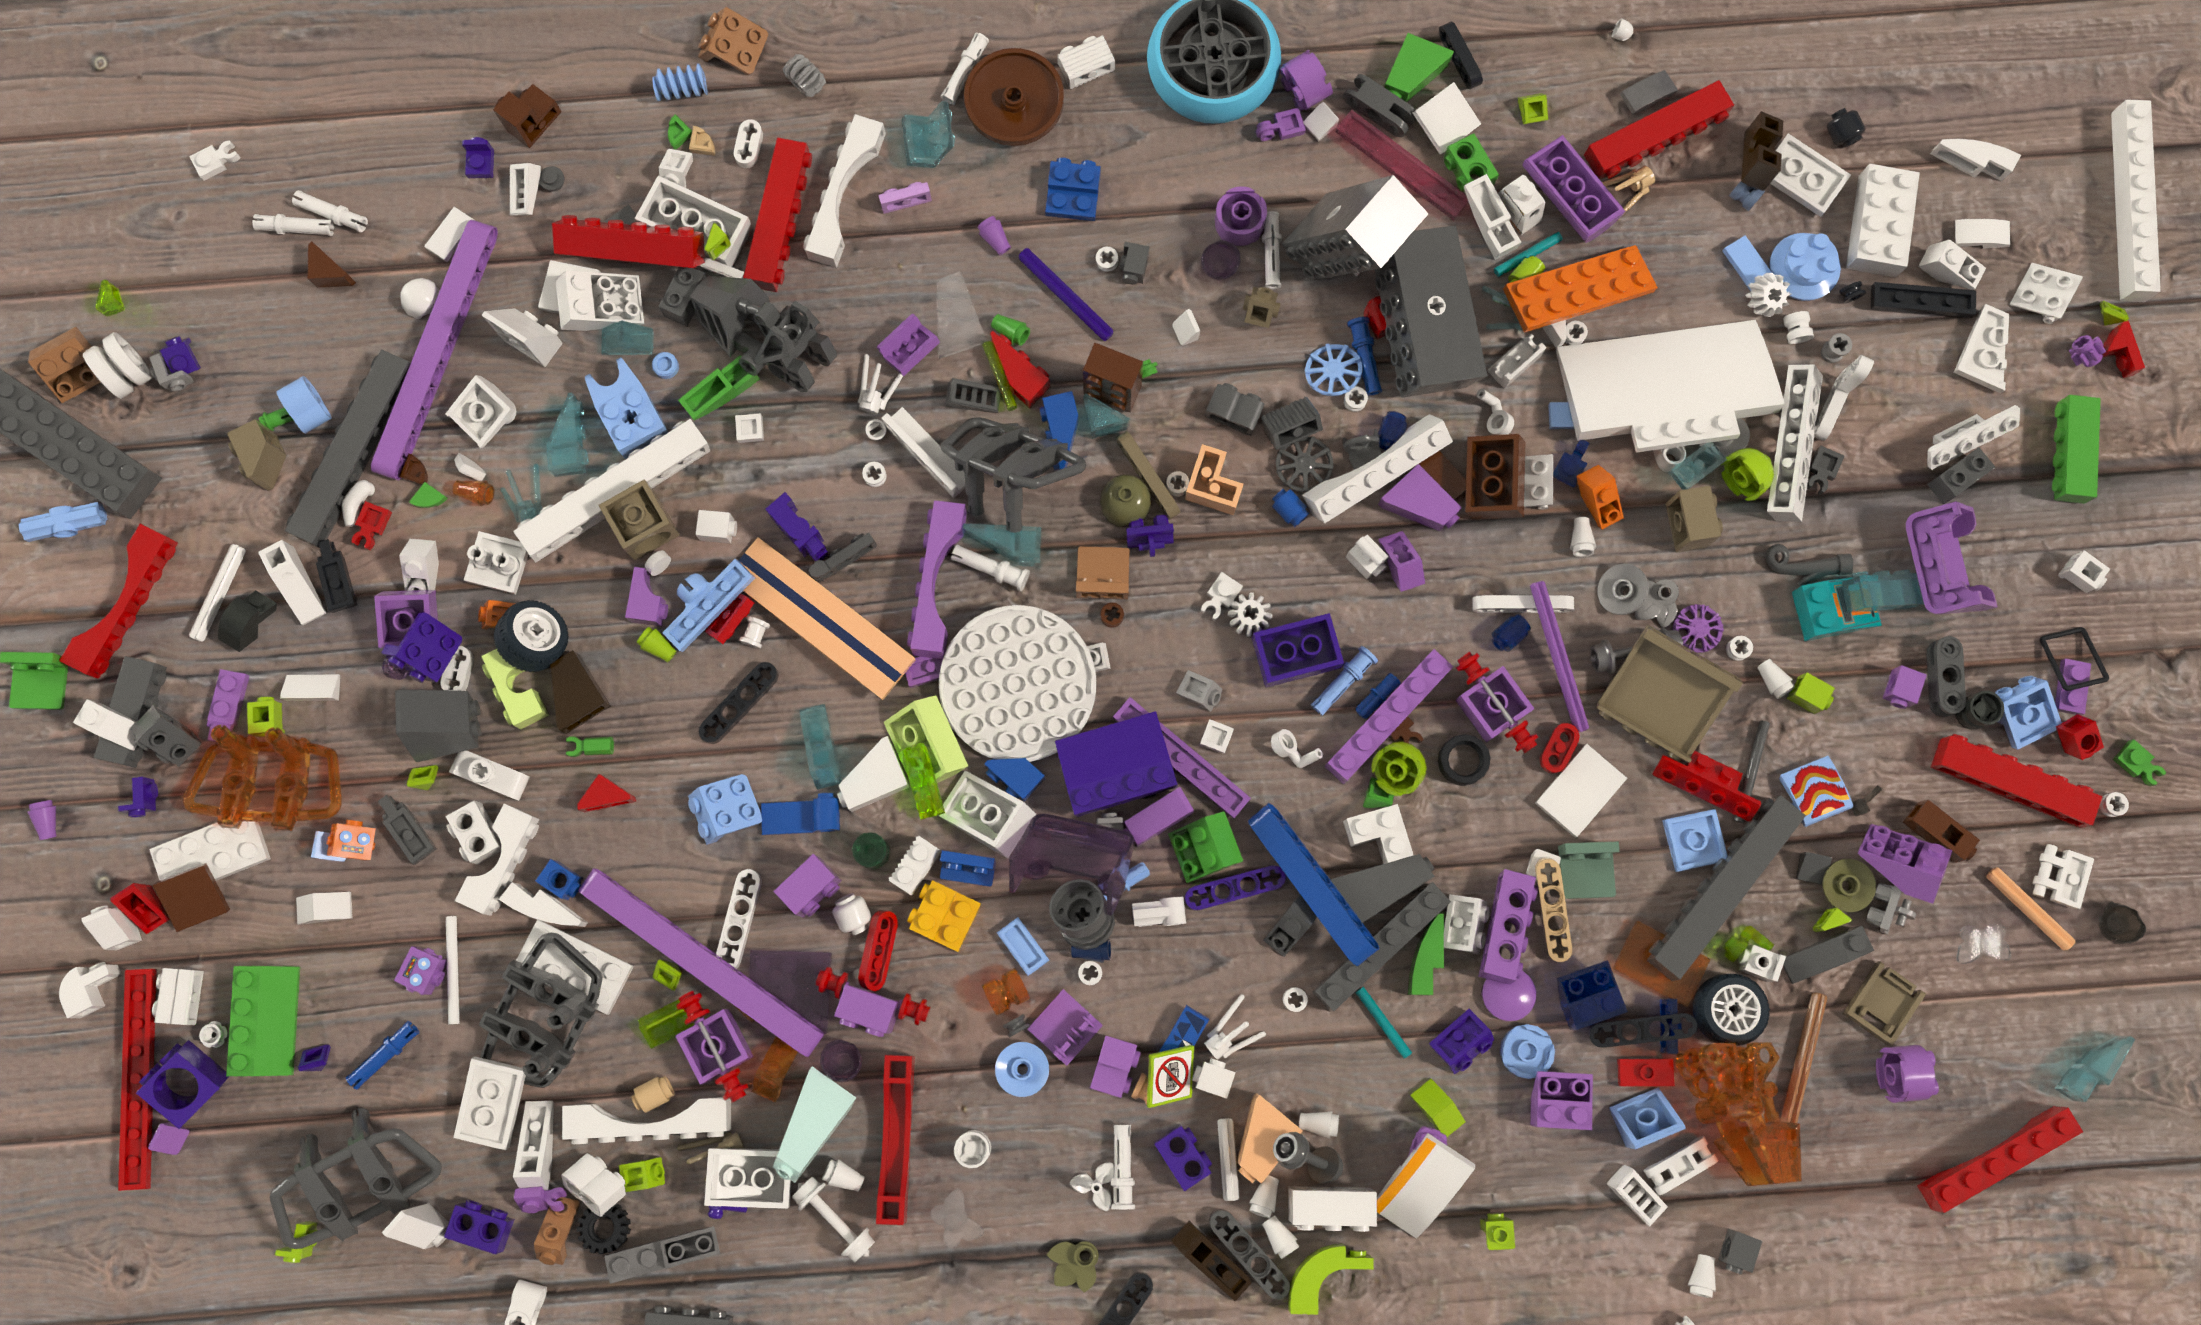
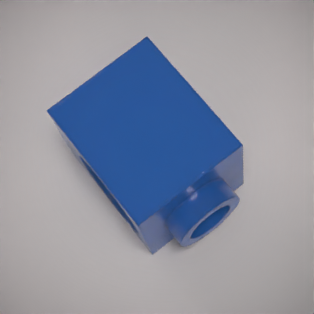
M550 859L535 881L559 898L569 900L570 897H575L579 892L578 889L581 886L580 882L583 880V877L559 861ZM565 874L567 882L564 887L559 888L556 883L557 878Z

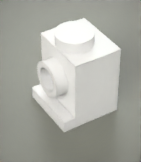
M2083 550L2069 559L2058 576L2062 579L2066 578L2079 589L2088 593L2093 590L2098 591L2106 583L2107 578L2105 576L2110 568Z
M1747 945L1746 948L1742 949L1738 958V963H1740L1739 971L1767 982H1778L1786 956L1776 954L1756 945ZM1761 957L1765 959L1763 967L1758 963Z

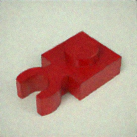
M365 501L355 523L361 529L353 535L351 542L358 546L360 541L366 538L364 548L372 550L375 544L374 534L382 536L392 512Z

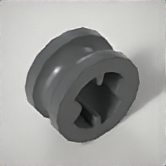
M1024 1014L1003 1025L1004 1029L1009 1030V1038L1030 1026L1029 1023L1024 1022Z

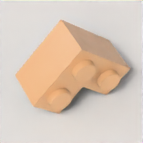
M1202 444L1186 491L1185 500L1234 515L1243 483L1220 476L1227 452Z

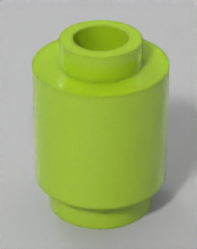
M1535 256L1525 258L1508 276V280L1511 283L1541 274L1545 270V265Z

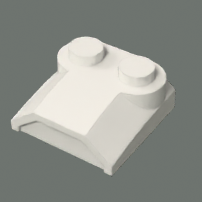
M475 375L445 414L452 418L480 448H483L504 424H509L515 419L516 407L494 384L482 376Z

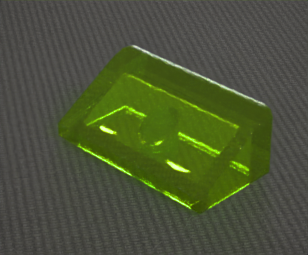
M679 999L639 1019V1029L651 1049L675 1038L679 1033L695 1025L694 1023L685 1025L684 1021L688 1016L684 1010L677 1009L676 1005L680 1003Z

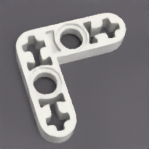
M1860 355L1839 374L1816 422L1815 438L1821 441H1825L1828 438L1848 394L1866 379L1873 367L1874 360Z

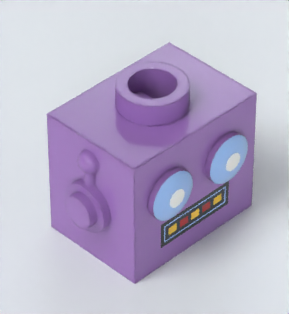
M411 946L394 981L404 985L406 990L410 992L417 991L420 995H431L435 986L438 987L445 976L443 970L447 964V959L441 955H436L435 950L431 948L423 949Z

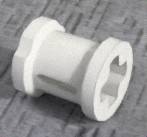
M748 616V626L744 636L739 638V642L756 649H761L762 645L760 643L766 629H769L770 624Z

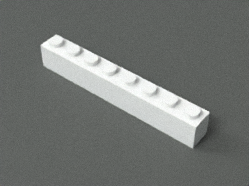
M2125 100L2111 113L2120 301L2146 302L2161 292L2151 101Z
M691 419L686 422L681 421L674 425L669 433L652 439L650 445L631 452L628 459L609 466L601 476H595L587 480L579 490L566 493L557 504L544 507L538 516L522 521L513 532L536 563L604 520L605 516L598 506L599 504L644 479L654 488L709 453L708 443Z

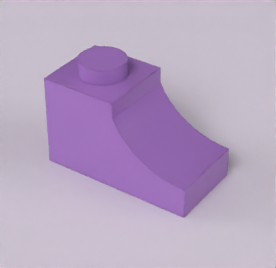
M1400 531L1380 538V548L1389 556L1387 563L1391 577L1399 590L1402 592L1425 584L1422 559L1404 532Z
M634 567L625 618L631 623L662 627V621L666 620L668 615V605L661 596L654 595L650 586V573L645 568Z

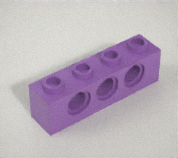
M1504 869L1499 874L1478 977L1509 985L1516 981V978H1520L1523 969V963H1520L1521 952L1524 953L1528 944V937H1525L1526 927H1530L1533 918V912L1529 911L1531 901H1535L1538 892V886H1535L1536 877ZM1510 896L1519 899L1520 908L1511 905L1509 901ZM1511 922L1515 926V933L1507 932L1504 923ZM1500 947L1509 950L1510 959L1501 957L1499 953Z

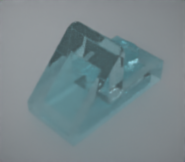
M1709 442L1672 468L1668 473L1682 490H1686L1703 480L1727 459L1713 442Z

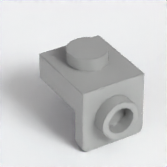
M158 353L149 357L152 363V367H150L152 376L168 391H181L187 385L194 383L193 378L182 370L172 374L161 354Z

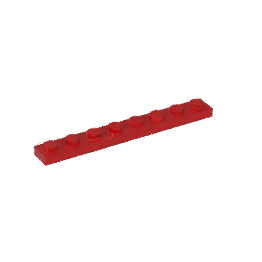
M157 969L125 970L118 1191L151 1188L152 1151L148 1149V1146L152 1140L153 1107L137 1095L136 1092L142 1087L139 1081L154 1067L155 1017L152 1014V1007L156 1001Z

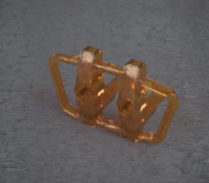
M217 725L212 729L211 737L218 743L209 746L182 799L187 811L218 817L217 822L222 828L239 829L243 821L271 823L272 828L276 831H292L296 821L328 819L339 812L342 806L338 755L335 750L310 743L306 738L301 737L300 740H296L294 737L285 735L278 727L276 729L272 727L266 731V741H258L253 735H248L246 738L231 732L225 725L222 727ZM226 752L230 759L222 780L220 806L195 803L194 798L216 755ZM258 752H277L283 758L279 775L275 782L272 812L247 811L252 796L256 791ZM310 754L327 758L331 803L329 807L324 809L301 810L304 799L308 794ZM243 782L242 786L235 790L236 786ZM296 784L292 791L287 792L290 786Z

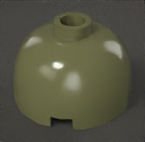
M1123 474L1116 476L1106 483L1101 492V510L1109 522L1119 527L1129 526L1130 522L1140 518L1144 520L1151 506L1149 489L1141 479L1133 475Z

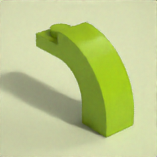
M1343 1243L1331 1244L1315 1250L1300 1263L1292 1277L1288 1294V1311L1290 1314L1318 1315L1319 1289L1324 1279L1331 1273L1341 1269L1374 1270V1258L1371 1255H1366V1250H1350V1255H1346V1246Z

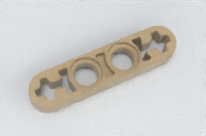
M1545 857L1536 863L1535 875L1546 950L1554 961L1564 962L1572 955V943L1561 869L1554 859ZM1546 863H1549L1551 867H1555V871H1552L1550 875L1553 882L1557 880V885L1547 884L1542 886V882L1548 883L1546 874L1541 873V869L1545 868ZM1550 889H1555L1559 893L1558 901L1553 904L1547 903L1544 899L1545 892ZM1552 916H1560L1562 918L1563 925L1560 929L1552 930L1549 928L1548 920ZM1565 933V937H1560V943L1563 947H1566V950H1563L1562 955L1558 956L1556 952H1552V949L1557 947L1556 939L1554 937L1550 939L1549 935L1559 936Z

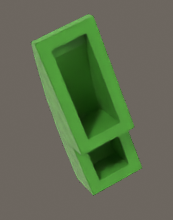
M741 355L721 371L717 368L678 399L694 421L723 406L760 380L758 375H751L739 364Z
M1438 914L1428 923L1417 944L1409 973L1408 995H1433V969L1444 968V914Z

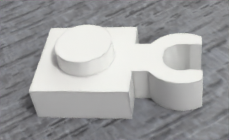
M231 141L223 142L218 150L211 145L189 156L199 176L204 181L227 170L224 163H233L240 159L236 151L228 154L229 150L235 148Z
M1221 572L1207 592V595L1212 600L1206 601L1202 605L1201 613H1204L1207 608L1212 607L1216 612L1212 620H1217L1221 613V606L1223 605L1229 609L1231 602L1238 596L1243 585Z

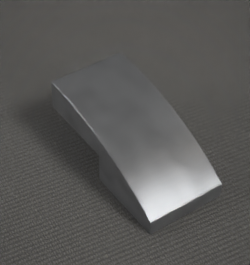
M1663 70L1628 87L1620 95L1631 113L1635 114L1650 108L1657 101L1673 96L1678 89L1666 70Z

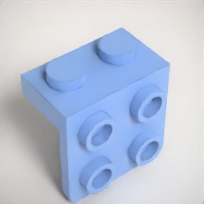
M743 774L700 786L688 796L690 811L696 816L698 832L704 838L706 845L717 842L725 834L758 825L762 822L761 812L748 778Z

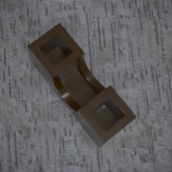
M1761 111L1745 131L1742 183L1764 191L1781 171L1782 154L1774 151V148L1783 137V120Z

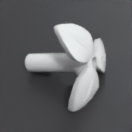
M1109 1162L1098 1166L1095 1170V1180L1087 1173L1075 1176L1070 1181V1185L1075 1191L1082 1194L1092 1190L1094 1193L1092 1198L1094 1204L1103 1211H1109L1112 1204V1195L1109 1190L1102 1187V1184L1109 1183L1114 1178V1164Z

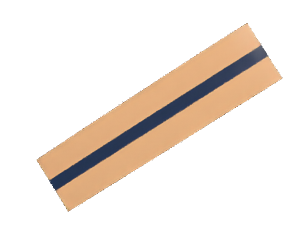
M759 537L738 560L755 577L743 592L881 700H884L916 661L902 647Z

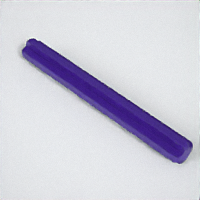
M1025 248L1019 254V260L1103 341L1111 338L1113 329L1029 248Z

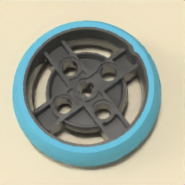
M1179 0L1161 16L1153 29L1148 44L1147 65L1157 93L1174 111L1197 122L1211 124L1226 123L1251 113L1269 96L1279 76L1281 48L1273 24L1266 14L1250 0ZM1193 22H1197L1184 35L1180 45L1167 46L1168 42L1179 30ZM1228 22L1234 23V24H1236V25L1242 27V28L1245 29L1252 37H1247V38H1246V37L1244 36V34H1243L1236 26H1234V25H1232V24H1230V23H1228ZM1213 32L1216 35L1208 36L1206 33ZM1234 53H1242L1244 56L1237 57ZM1185 58H1192V59H1194L1195 61H1193V62H1187V61H1185L1184 59H1185ZM1262 68L1260 75L1253 83L1245 89L1232 94L1231 90L1242 82L1249 70ZM1183 77L1192 88L1205 93L1206 96L1188 90L1175 78ZM1219 78L1222 82L1216 83L1212 79Z

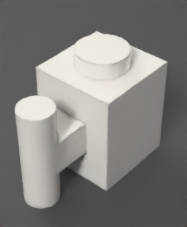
M1368 535L1361 537L1346 555L1347 560L1366 579L1372 574L1377 577L1387 567L1384 563L1389 557Z

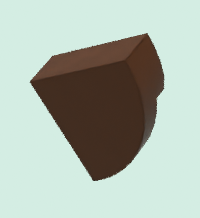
M408 453L399 477L419 485H423L424 482L427 483L428 474L424 464L414 455Z

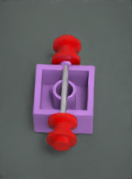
M1468 652L1457 660L1460 665L1456 669L1457 671H1465L1468 675L1466 681L1468 685L1476 681V685L1460 695L1455 701L1486 743L1505 729L1513 728L1505 734V737H1513L1517 743L1515 747L1516 752L1522 750L1525 754L1538 745L1535 739L1539 736L1537 734L1530 735L1526 729L1528 725L1527 720L1518 726L1517 724L1518 720L1534 710V707L1504 666L1488 677H1485L1483 675L1490 671L1488 667L1482 668L1477 661L1480 655L1478 653L1472 655L1471 652Z
M827 967L825 971L820 970L815 985L819 986V993L823 994L828 989L835 992V998L840 999L834 1016L841 1018L839 1023L851 1028H858L859 1025L866 1027V1033L883 1037L884 1033H892L897 1016L899 1020H903L906 1016L914 1019V1025L919 1026L921 1021L926 1022L931 1007L927 1006L926 999H922L918 1003L911 1000V994L906 993L903 1000L897 1001L849 985V982H847L849 974L844 972L841 976L835 975L831 967Z
M688 992L678 998L680 1003L676 1007L678 1010H684L688 1017L684 1021L685 1025L692 1023L695 1025L676 1035V1038L699 1084H706L721 1076L714 1082L716 1085H723L726 1091L723 1096L724 1101L730 1099L731 1103L746 1096L745 1090L749 1086L748 1084L740 1083L737 1077L741 1072L739 1068L731 1070L754 1056L730 1009H723L705 1019L704 1017L710 1013V1010L702 1009L699 1003L702 998L701 993Z

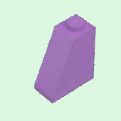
M1419 464L1387 492L1378 504L1385 510L1437 531H1440L1445 526L1448 529L1460 519L1457 514L1462 509Z
M1181 787L1124 821L1126 828L1122 831L1130 844L1134 842L1138 847L1190 817L1194 809Z

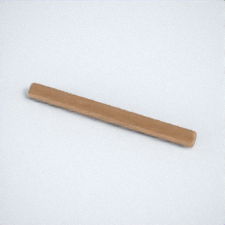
M1817 992L1812 993L1774 1144L1777 1149L1783 1151L1791 1150L1827 1003V996Z

